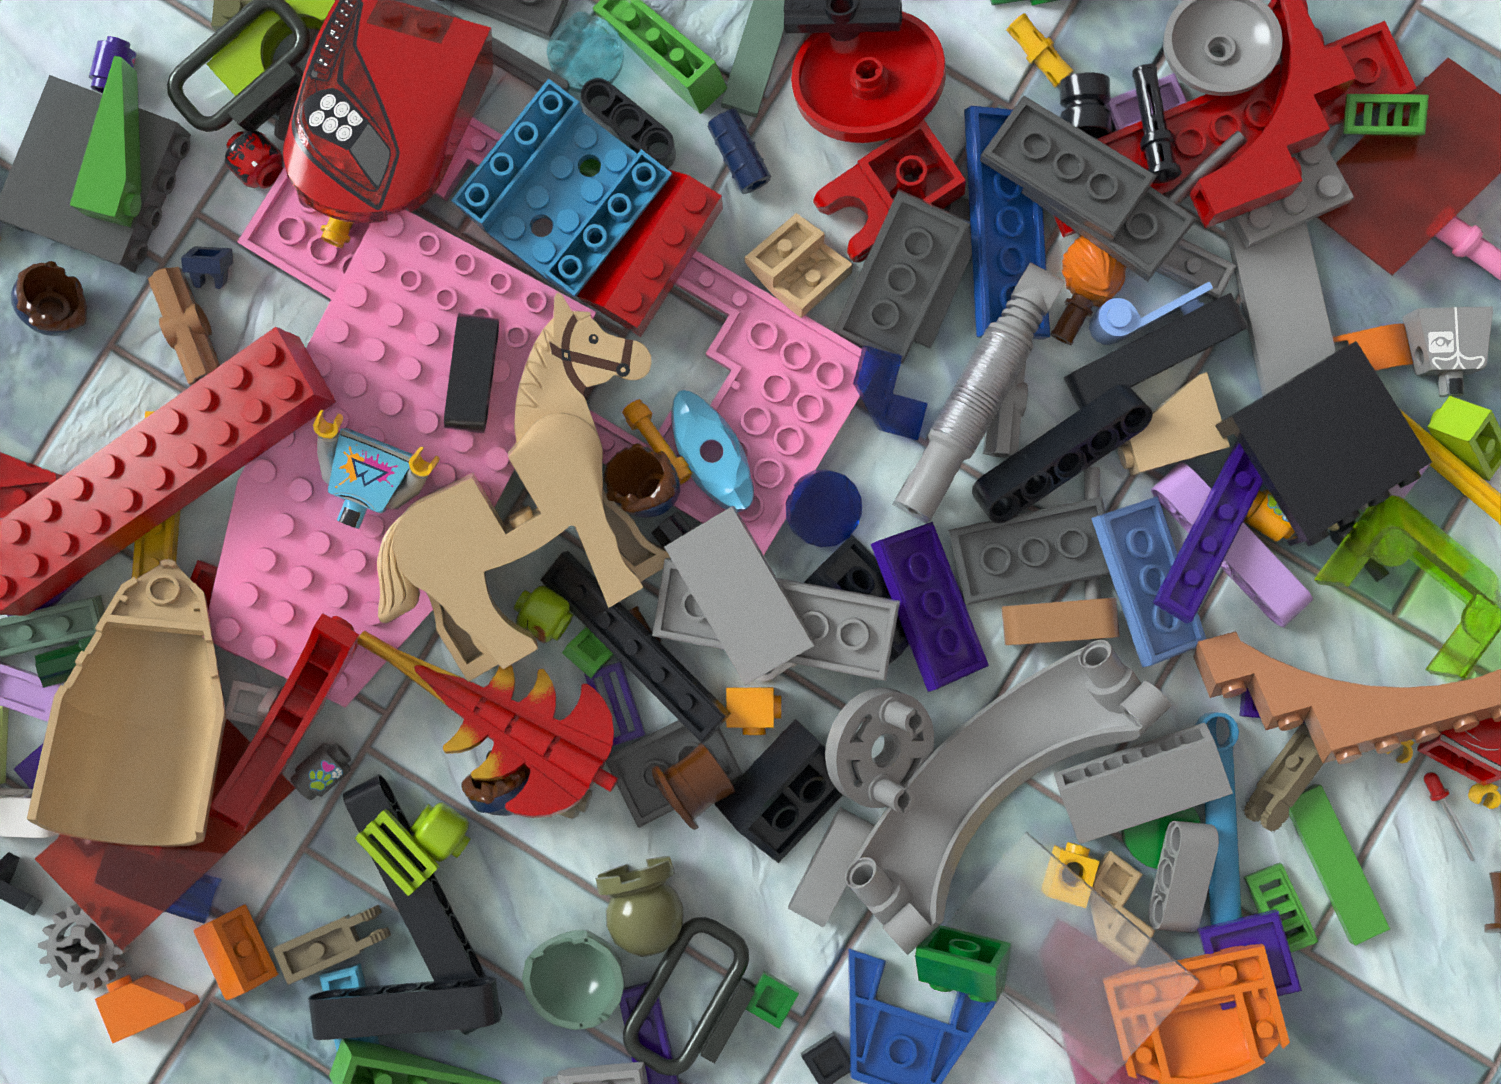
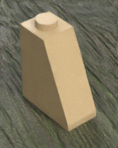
M1208 373L1199 374L1189 380L1152 412L1153 416L1149 425L1142 432L1118 447V455L1123 468L1129 469L1130 476H1134L1230 447L1227 437L1223 439L1215 426L1222 419Z

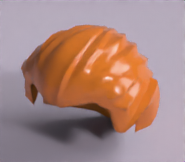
M1079 235V238L1075 239L1074 243L1063 254V269L1061 272L1065 278L1066 289L1072 295L1076 293L1093 302V306L1101 307L1108 300L1112 299L1124 284L1127 267L1082 235Z

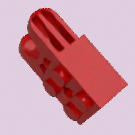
M923 119L910 130L891 138L858 160V164L822 187L816 193L813 203L819 212L826 215H831L847 207H856L867 215L866 224L849 240L847 253L851 260L860 263L867 259L898 189L944 209L965 195L966 179ZM911 174L915 178L918 175V180L908 182L905 181V176Z

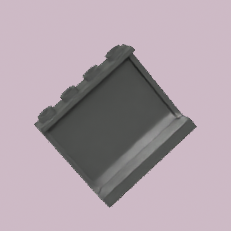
M49 75L1 191L0 221L20 231L26 230L114 263L135 273L138 265L142 264L146 258L148 251L147 242L151 232L158 227L161 221V208L166 195L170 194L174 189L176 183L175 173L179 163L189 152L191 134L178 122L138 108L141 164L140 212L133 218L131 228L88 217L71 207L70 202L103 94Z

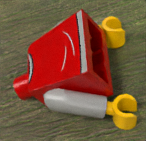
M1493 718L1479 721L1476 727L1467 731L1455 732L1452 728L1441 731L1438 737L1430 741L1417 743L1419 744L1417 751L1477 782L1469 790L1468 797L1470 801L1479 804L1482 801V797L1487 793L1483 803L1485 807L1495 809L1501 804V795L1497 791L1501 787V721L1494 722ZM1415 739L1401 742L1403 753L1396 759L1398 763H1407L1411 760L1413 756L1411 746L1416 743Z

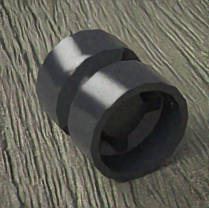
M1085 72L1063 78L1059 83L1060 105L1065 110L1061 112L1060 118L1095 139L1110 134L1111 111L1105 109V105L1111 100L1109 76L1102 73Z

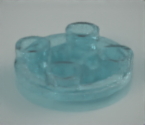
M581 11L573 14L571 18L561 23L555 29L546 50L552 72L567 80L570 90L581 93L583 85L590 79L603 78L612 84L618 77L624 62L623 46L617 31L607 21Z

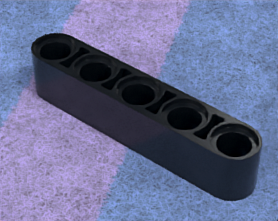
M1229 293L1079 368L1063 379L1079 409H1081L1109 389L1122 384L1133 387L1247 329L1249 325L1232 293Z
M1125 384L1117 385L982 475L972 487L973 498L994 523H1005L1142 432L1152 420V409L1130 386Z
M495 977L333 989L315 993L308 998L312 1033L315 1040L481 1028L496 1024L501 1020Z

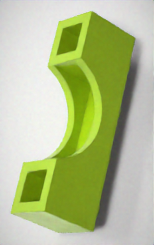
M285 0L302 18L308 29L317 30L321 29L328 12L335 0ZM354 0L350 2V4H356ZM345 3L341 4V7L346 9L345 13L350 15L352 12L350 16L352 18L355 13L354 8L352 9L351 6ZM266 11L214 55L206 65L236 96L272 64L276 49L293 32L277 13ZM339 12L336 13V17L342 20L340 24L345 25L346 23L344 22L349 21L350 18ZM334 23L331 24V28L336 32L341 28Z

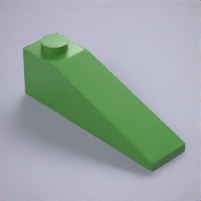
M600 0L592 8L679 97L699 114H702L728 89L716 62L643 1Z
M114 56L70 206L88 217L131 228L133 218L139 214L141 209L137 71L122 57Z
M349 1038L341 1040L329 1074L333 1084H501L500 1080L384 1045Z

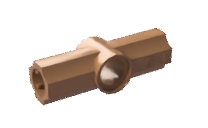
M178 266L163 268L153 272V275L148 278L162 317L159 318V325L166 341L177 353L188 384L193 385L220 366L209 338L212 335V329L203 309L195 302L182 269Z

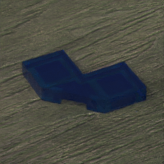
M863 346L853 384L879 431L918 440L928 403L893 394L903 356L870 346Z

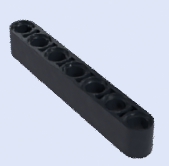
M378 774L343 793L345 806L359 833L371 821L376 819L383 810L387 809L413 836L414 833L409 830L411 827L392 789L382 775ZM385 823L380 826L421 872L427 869ZM371 834L369 837L382 849V851L395 863V865L408 877V879L411 882H413L415 879L377 840V838L373 834ZM373 859L433 980L487 977L435 874L433 873L410 896H407ZM500 1005V1013H501V1016H502L503 1013H502V1008H501V1005ZM479 1028L459 1030L464 1035H468Z

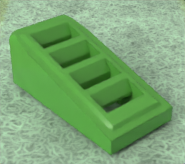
M1346 94L1342 134L1398 137L1423 136L1426 130L1429 95ZM1357 103L1365 104L1363 126H1355ZM1373 104H1380L1378 126H1371ZM1388 105H1395L1393 126H1386ZM1404 105L1410 106L1408 126H1402Z
M1279 862L1244 876L1258 913L1274 909L1279 911L1280 915L1291 912L1292 917L1282 921L1285 932L1296 927L1298 929L1297 932L1286 936L1291 953L1318 942L1311 922L1282 863ZM1278 880L1280 886L1261 892L1259 886ZM1284 895L1286 901L1268 907V901Z

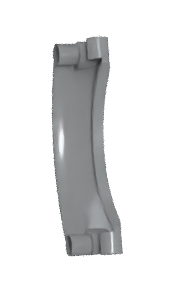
M1104 640L1090 642L1083 648L1050 664L1026 678L979 711L948 737L904 785V787L913 791L915 795L914 805L907 813L902 811L898 813L894 809L887 807L863 843L854 861L847 868L845 873L847 886L884 925L882 928L909 955L943 922L950 883L966 846L988 815L1010 793L1037 773L1070 756L1093 748L1137 739L1171 707L1170 702L1150 682L1144 681L1141 684L1133 670L1121 662L1112 646Z

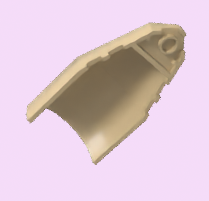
M173 560L159 561V566L137 579L133 577L121 584L96 625V632L85 651H81L75 660L76 666L64 685H60L55 693L27 815V820L45 830L71 837L124 845L170 847L189 846L204 841L227 715L206 596Z

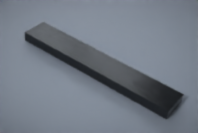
M569 551L562 552L540 581L568 601L569 610L702 744L708 741L731 713L620 602L608 608L597 579Z

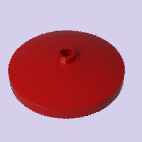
M902 11V29L900 31L860 32L856 38L844 42L833 39L829 33H812L796 55L792 67L791 82L797 107L804 119L813 128L836 140L851 143H870L893 138L910 130L933 110L945 86L946 65L941 42L934 31L919 18Z

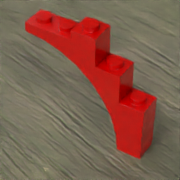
M1271 0L1268 4L1278 19L1282 31L1279 90L1271 117L1263 132L1251 147L1227 166L1199 179L1190 192L1191 200L1205 229L1291 196L1303 181L1301 178V166L1295 157H1291V155L1318 145L1330 130L1327 113L1319 104L1344 95L1356 79L1354 63L1349 56L1345 55L1340 44L1325 49L1324 37L1322 32L1314 26L1308 14L1306 0Z
M324 613L321 614L313 626L309 639L278 698L231 775L212 802L209 812L210 816L244 834L294 757L298 745L322 710L329 693L355 654L358 647L356 641L359 634L353 631L354 627L348 621L338 616L330 618Z

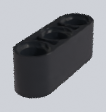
M594 78L583 85L580 97L587 116L638 154L642 149L666 169L673 165L676 159V149L673 136L667 128L609 81L603 78ZM602 95L609 98L604 106L594 107L590 105L592 99L596 96ZM627 119H634L638 122L637 127L631 131H624L619 128L620 124ZM657 142L668 146L667 150L660 155H653L648 151L650 146Z
M464 313L458 314L444 413V428L485 433L500 320L497 318Z

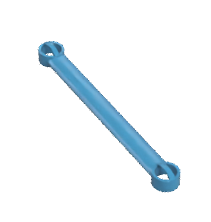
M1219 712L1205 713L1195 724L1208 723V729L1215 741L1233 792L1231 795L1205 803V823L1214 825L1219 836L1217 856L1209 884L1211 925L1242 918L1233 746L1238 740L1239 729L1231 716ZM1218 716L1224 719L1229 727V737L1222 745H1219L1216 734Z

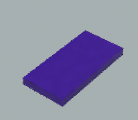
M930 522L872 543V550L891 599L900 601L898 617L927 691L939 689L988 667L989 664L934 523Z

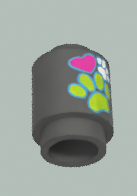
M324 742L295 768L296 773L290 778L297 791L308 800H313L316 796L322 797L351 771L348 764L351 758L339 744L334 743L331 746Z

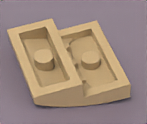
M795 213L746 255L745 263L779 301L802 318L852 274L853 264L824 244V232Z

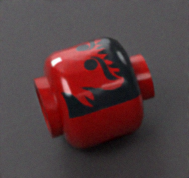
M256 130L246 133L240 131L228 140L225 163L245 186L265 189L275 183L283 170L284 158L281 151L265 134Z

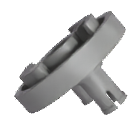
M874 688L854 697L837 715L827 738L825 751L826 767L835 788L842 795L862 806L869 808L890 807L898 813H901V811L907 813L914 805L915 795L911 789L904 787V785L932 755L934 750V730L931 718L927 710L917 699L895 689ZM866 718V720L863 722V724L861 725L860 729L858 730L860 724H861L862 721ZM881 735H884L882 751L879 755L872 758V747L875 741ZM852 760H853L854 771H855L856 776H857V778H858V780H859L856 785H854V783L857 781V779H856V777H855V775H854V772H853V769H852V763H851Z

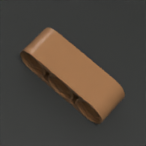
M1116 598L1002 607L1005 645L1120 637Z

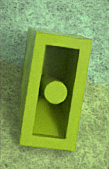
M1449 396L1442 407L1435 410L1427 427L1436 440L1480 477L1490 481L1501 466V428L1492 410Z

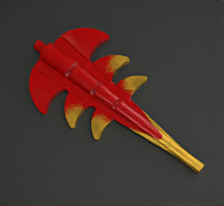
M363 631L357 640L358 645L392 664L464 719L457 733L443 745V751L446 754L472 750L487 737L494 742L488 758L471 772L474 780L493 781L504 779L517 772L523 765L530 769L529 779L523 790L505 804L507 811L527 818L552 817L568 811L579 803L594 783L609 792L615 787L619 778L603 769L613 747L614 728L612 714L602 696L587 683L581 685V695L573 711L560 721L554 718L556 712V692L552 680L544 669L538 670L537 680L528 696L517 702L512 700L516 683L512 665L505 669L499 666L489 684L482 687L402 652L367 631Z

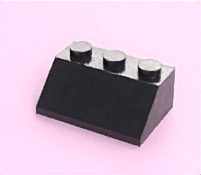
M853 535L804 582L891 599L876 557ZM897 617L889 665L909 646L899 617Z
M795 719L733 784L735 792L714 805L741 835L777 863H780L843 795L835 788L828 775L825 759L826 746Z

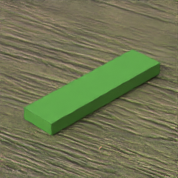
M1315 784L1306 788L1291 808L1289 807V816L1349 942L1356 946L1390 930V927L1322 785Z

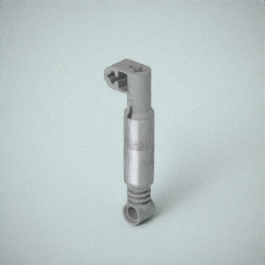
M1031 262L1029 263L1011 294L1012 300L1007 302V308L1002 311V317H999L997 322L989 324L978 346L974 349L973 356H970L969 363H967L959 380L955 383L956 387H953L954 391H951L952 395H948L949 399H946V404H944L936 421H934L935 424H932L933 427L930 428L931 431L928 434L930 443L922 453V457L915 468L908 475L892 505L926 524L931 521L954 480L953 478L959 471L962 462L970 459L975 450H977L979 443H981L980 440H983L984 433H987L986 430L990 423H992V419H995L994 415H997L999 407L1004 402L1008 392H1010L1009 389L1012 388L1011 385H1013L1025 361L1029 358V354H1031L1033 349V333H1036L1038 325L1043 321L1042 316L1048 313L1065 283L1064 280Z

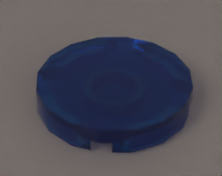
M828 469L814 470L800 477L793 485L795 487L791 495H788L785 504L786 519L792 532L804 542L818 547L836 546L848 539L858 527L862 515V498L856 485L847 476Z

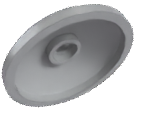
M1183 0L1169 17L1163 37V49L1167 63L1173 73L1192 89L1216 96L1237 95L1258 86L1273 71L1282 50V31L1275 14L1262 0ZM1218 52L1222 57H1215L1211 53Z

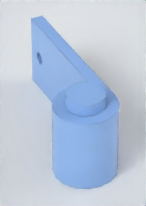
M1207 282L1142 318L1131 302L1123 298L1110 299L1092 315L1089 322L1091 336L1103 345L1118 343L1179 309L1185 316L1204 306V303H1200L1198 299L1208 293L1213 287L1210 282Z

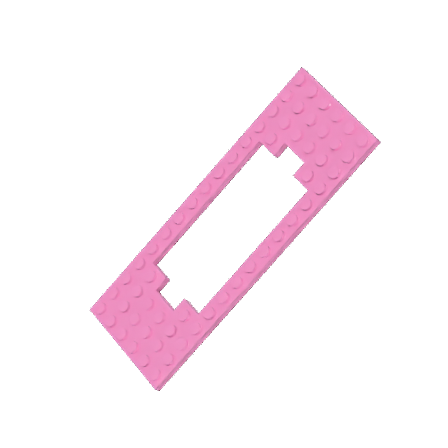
M356 54L343 73V81L368 110L382 132L338 83L334 89L341 91L358 108L391 150L389 165L380 188L374 192L365 190L329 165L313 149L305 135L301 142L332 174L378 206L396 156V149L377 98ZM457 109L441 172L427 190L447 201L470 163L478 167L503 135ZM310 129L307 130L306 133L311 143L330 163L364 187L375 189L349 150L313 134ZM284 167L237 243L327 298L332 299L376 212H358L348 234L351 238L350 242L345 243L343 248L335 247L321 239L323 232L320 230L322 225H327L334 208L325 206L303 193L294 184L286 167ZM411 201L400 207L407 209ZM696 250L675 285L728 316L706 352V357L731 371L710 406L732 428L747 456L754 487V498L749 508L738 513L762 554L765 555L880 365L881 360L806 315L800 318L774 296ZM589 410L602 444V463L604 465H607L617 452L627 447L630 448L636 443L653 451L650 445ZM670 411L659 432L677 458H679L680 455L677 451L673 435ZM707 441L701 446L700 454L705 461L714 463L722 458L723 448L717 441ZM692 477L680 485L678 499L673 505L702 524L725 511L696 485Z

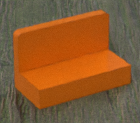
M246 904L194 929L196 939L225 1000L245 994L279 975Z

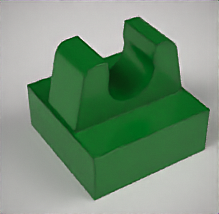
M764 971L754 988V995L745 1010L780 1029L798 997L799 991Z

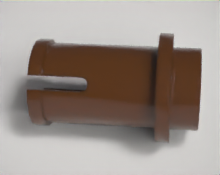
M1073 293L1071 299L1067 298L1064 303L1067 306L1055 328L1050 333L1056 340L1070 346L1073 344V340L1086 317H1091L1093 314L1091 310L1094 305L1093 302L1076 293Z

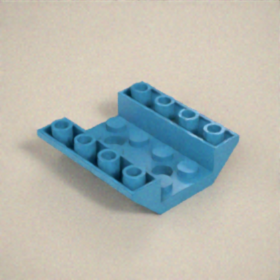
M548 78L451 201L505 249L549 283L576 298L673 174L642 149L638 154L605 130L583 113L578 100ZM588 159H595L601 164L600 171L592 177H586L580 173L581 164ZM542 218L550 220L553 223V229L549 235L538 237L533 234L532 227L537 220Z

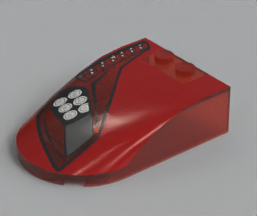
M335 0L316 37L308 58L283 146V158L287 177L295 187L297 195L301 200L314 210L328 217L354 223L388 221L387 215L403 211L407 208L412 212L426 203L440 186L493 75L492 28L395 0Z

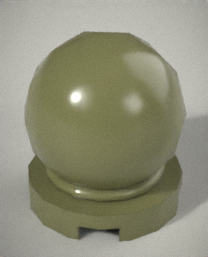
M670 856L646 859L647 867L629 871L628 864L621 865L598 874V878H595L599 895H609L611 897L606 907V926L614 943L628 953L640 957L653 956L664 952L677 941L683 925V904L677 892L666 883L667 879L675 874Z

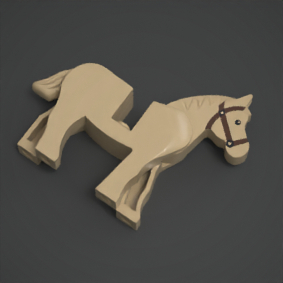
M561 293L555 295L553 319L544 327L535 341L519 383L514 421L516 443L508 452L510 462L538 508L533 511L530 506L520 509L508 517L510 524L505 526L474 473L413 502L405 513L389 527L380 545L377 558L380 587L378 618L382 623H389L414 609L419 601V588L425 591L433 608L436 631L469 682L497 665L505 669L538 649V643L532 632L511 621L497 607L489 592L485 571L506 565L532 553L557 537L571 525L575 526L608 608L644 588L641 581L663 569L665 558H670L667 551L644 537L631 516L619 508L614 501H608L607 494L603 490L602 444L584 397V391L587 387L605 383L614 375L625 380H639L645 377L650 371L651 354L642 343L604 332L598 323L591 318V312L572 311Z

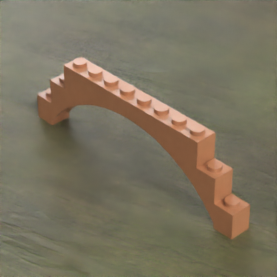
M1236 631L1198 641L1193 655L1210 698L1223 695L1224 698H1232L1244 693L1246 688H1248L1265 730L1277 727L1281 731L1290 730L1300 726L1304 720L1323 764L1337 760L1338 764L1350 763L1359 759L1362 756L1361 753L1375 749L1378 754L1387 753L1400 747L1401 742L1415 739L1416 743L1427 742L1438 737L1441 731L1452 728L1455 732L1467 731L1476 727L1479 721L1493 718L1494 722L1501 721V669L1473 679L1436 686L1403 688L1368 686L1334 680L1297 669L1271 658L1240 641Z

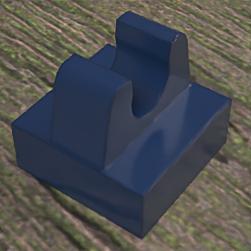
M194 246L181 257L183 273H189L192 284L196 288H201L206 283L205 274H209L214 278L215 289H221L227 283L229 267L234 263L232 248Z

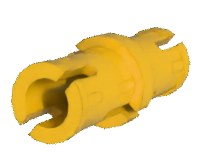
M1026 13L1020 15L1006 29L1027 54V61L1030 64L1035 63L1054 88L1059 86L1063 78L1070 76L1074 72L1055 50L1052 39L1050 37L1045 38L1027 17Z

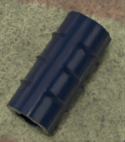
M737 109L727 110L711 119L707 127L715 141V145L718 146L724 158L723 162H726L732 178L735 179L741 193H751L766 185L770 181L771 175L764 163V158L761 157L755 146L756 142L752 140L747 130V125L742 121Z

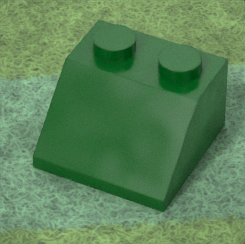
M939 925L916 947L915 959L918 981L928 983L932 989L937 991L951 992L954 990L966 993L974 1001L984 1003L990 1001L997 1002L1005 987L1012 943Z

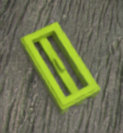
M387 809L383 810L376 819L371 821L355 837V840L407 896H410L440 868L439 864L414 840L412 835ZM383 823L427 868L425 871L421 872L380 828ZM371 834H373L377 838V840L415 879L413 882H411L408 879V877L369 837Z

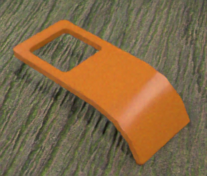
M1404 324L1385 325L1333 337L1334 343L1348 341V344L1357 341L1375 371L1396 366L1413 365Z

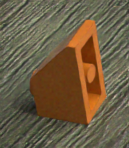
M130 974L107 984L109 992L95 999L112 1044L186 1012L200 1003L198 995L149 975L132 981Z

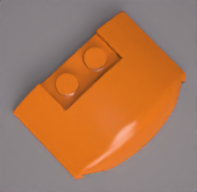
M1263 944L1229 947L1211 954L1143 968L1137 966L1103 978L1127 1074L1130 1077L1137 1079L1136 1073L1150 1079L1158 1080L1159 1084L1218 1083L1241 1076L1266 1063L1264 1058L1279 1043L1283 1049L1290 1043ZM1235 1001L1236 1007L1226 1010L1221 1009L1220 1003Z

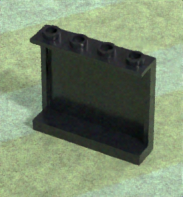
M1357 341L1334 352L1215 425L1223 439L1232 434L1236 436L1295 531L1296 535L1287 540L1289 546L1302 542L1312 546L1330 535L1327 530L1335 523L1340 527L1355 520L1361 515L1358 511L1359 508L1365 504L1372 507L1388 499L1391 496L1388 491L1397 484L1399 488H1402L1421 477L1419 470L1432 462Z

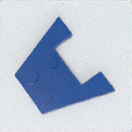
M848 948L850 1077L866 1084H942L997 1002L990 1001L984 1003L974 1001L968 997V994L957 991L947 1023L877 1000L875 998L886 960Z

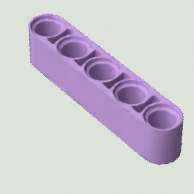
M1179 462L1151 489L1153 496H1158L1160 504L1188 534L1211 491V488L1192 468L1182 462ZM1242 523L1220 567L1270 620L1284 628L1313 601V597L1262 541Z

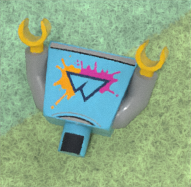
M320 410L313 424L314 431L318 434L317 455L322 479L329 485L328 493L345 499L337 521L360 529L367 509L383 513L388 508L398 509L417 496L425 484L428 475L440 460L436 455L431 463L424 461L421 457L424 447H419L414 454H411L349 428H341L340 433H338L343 422V416L337 413L334 423H328L323 418L324 410Z

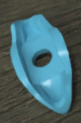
M679 391L673 399L671 409L673 435L680 457L683 456L689 464L688 467L692 472V479L703 492L723 509L726 510L735 506L738 512L746 510L753 502L754 487L747 456L738 437L724 418L704 399L691 391ZM711 440L717 441L723 448L722 458L714 463L705 461L700 454L701 446Z

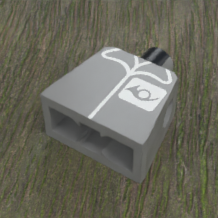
M1493 306L1418 308L1403 316V324L1412 356L1414 372L1417 376H1438L1439 397L1464 395L1463 375L1473 374L1485 369L1488 358Z

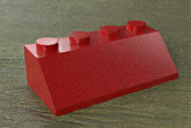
M669 170L673 174L672 177L576 296L640 337L723 210L722 195L693 177L673 170Z

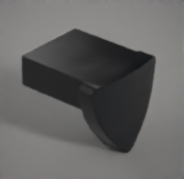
M8 852L0 860V900L34 916L43 902L10 885L20 857Z

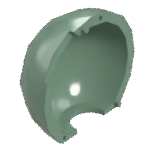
M573 930L557 935L535 948L525 960L522 981L526 998L537 1014L553 1025L578 1030L593 1028L610 1018V1015L621 1002L624 973L621 958L609 942L589 930Z

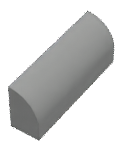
M1205 722L1054 773L1058 790L1079 844L1233 794L1215 741Z

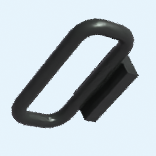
M252 0L175 67L169 75L167 82L168 96L187 122L198 130L205 132L219 131L233 120L247 132L257 130L298 94L302 76L293 67L309 51L311 43L310 31L302 18L285 0ZM266 11L277 13L295 35L292 47L212 116L202 115L183 92L186 80L262 13Z
M696 917L682 925L677 941L665 952L624 1026L623 1044L628 1054L636 1061L644 1062L646 1067L666 1076L679 1075L687 1071L695 1062L700 1052L702 1057L715 1064L754 995L753 984L742 979L749 963V948L745 940L738 933L707 917ZM698 933H706L729 946L734 953V959L679 1057L669 1060L643 1046L639 1041L638 1034L692 937Z

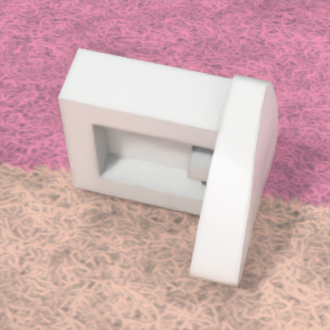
M233 680L226 706V719L260 727L278 698L283 686L274 685L271 688L242 680Z

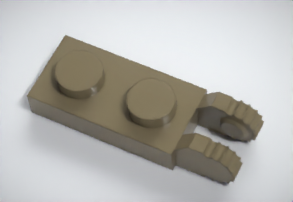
M1301 724L1257 783L1256 790L1249 798V802H1246L1247 804L1244 806L1245 809L1243 811H1245L1244 815H1246V818L1254 822H1259L1260 820V824L1263 825L1262 827L1271 832L1279 830L1282 827V823L1286 822L1289 817V807L1291 808L1323 765L1306 725Z
M379 904L351 917L350 914L274 947L273 951L287 985L358 955L364 951V948L391 936L389 928L386 927L379 928L360 939L355 929V925L364 921L368 922L382 913Z

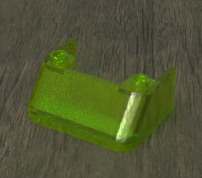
M1391 495L1388 499L1375 506H1368L1315 577L1314 581L1319 585L1349 587L1370 557L1379 564L1389 567L1400 566L1410 559L1466 604L1461 614L1460 623L1425 669L1430 674L1464 680L1501 630V591L1499 579L1495 572L1405 499Z

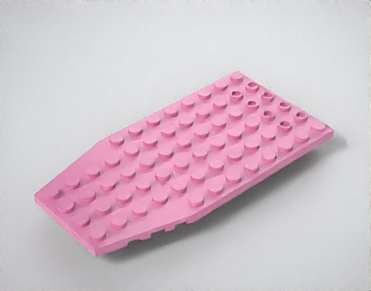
M400 206L376 212L306 347L336 400L335 404L324 410L323 418L328 423H334V419L337 413L343 416V422L338 433H340L341 428H349L411 454H414L419 447H424L421 452L422 459L431 463L437 455L440 458L439 463L428 475L425 484L417 496L400 508H388L383 513L367 509L360 529L337 521L345 499L328 493L329 485L322 479L317 455L318 434H316L313 427L316 417L246 464L237 482L208 609L215 644L288 679L309 639L313 626L322 613L330 618L332 616L341 617L354 627L353 631L358 633L359 636L363 631H367L396 649L405 642L433 608L427 593L419 588V601L414 609L389 623H382L379 620L380 587L377 558L383 537L389 527L405 513L413 502L471 473L475 474L495 508L515 470L508 458V452L516 443L514 421L519 383L535 341L544 327L553 319L554 297L560 292ZM562 294L572 311L591 312V318L594 319L596 311ZM459 313L500 320L488 418L484 434L444 428L450 366ZM358 645L353 658L329 693L327 699L346 708L387 661Z

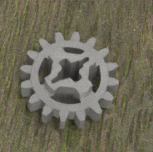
M94 902L84 904L82 908L79 904L67 907L66 913L62 911L52 916L55 924L43 928L42 931L45 935L49 936V939L38 943V948L47 950V956L41 958L39 962L40 964L50 963L52 968L46 976L51 978L58 974L61 977L59 987L63 988L73 982L74 992L85 989L87 985L90 990L102 986L103 981L108 982L116 977L114 969L118 970L125 966L126 961L119 956L129 951L130 946L122 944L121 938L128 935L129 931L118 930L117 925L122 920L121 916L112 919L107 917L110 907L105 906L96 911ZM76 922V925L71 927V934L64 936L69 926ZM106 957L102 965L96 971H93V967L97 966L98 959Z

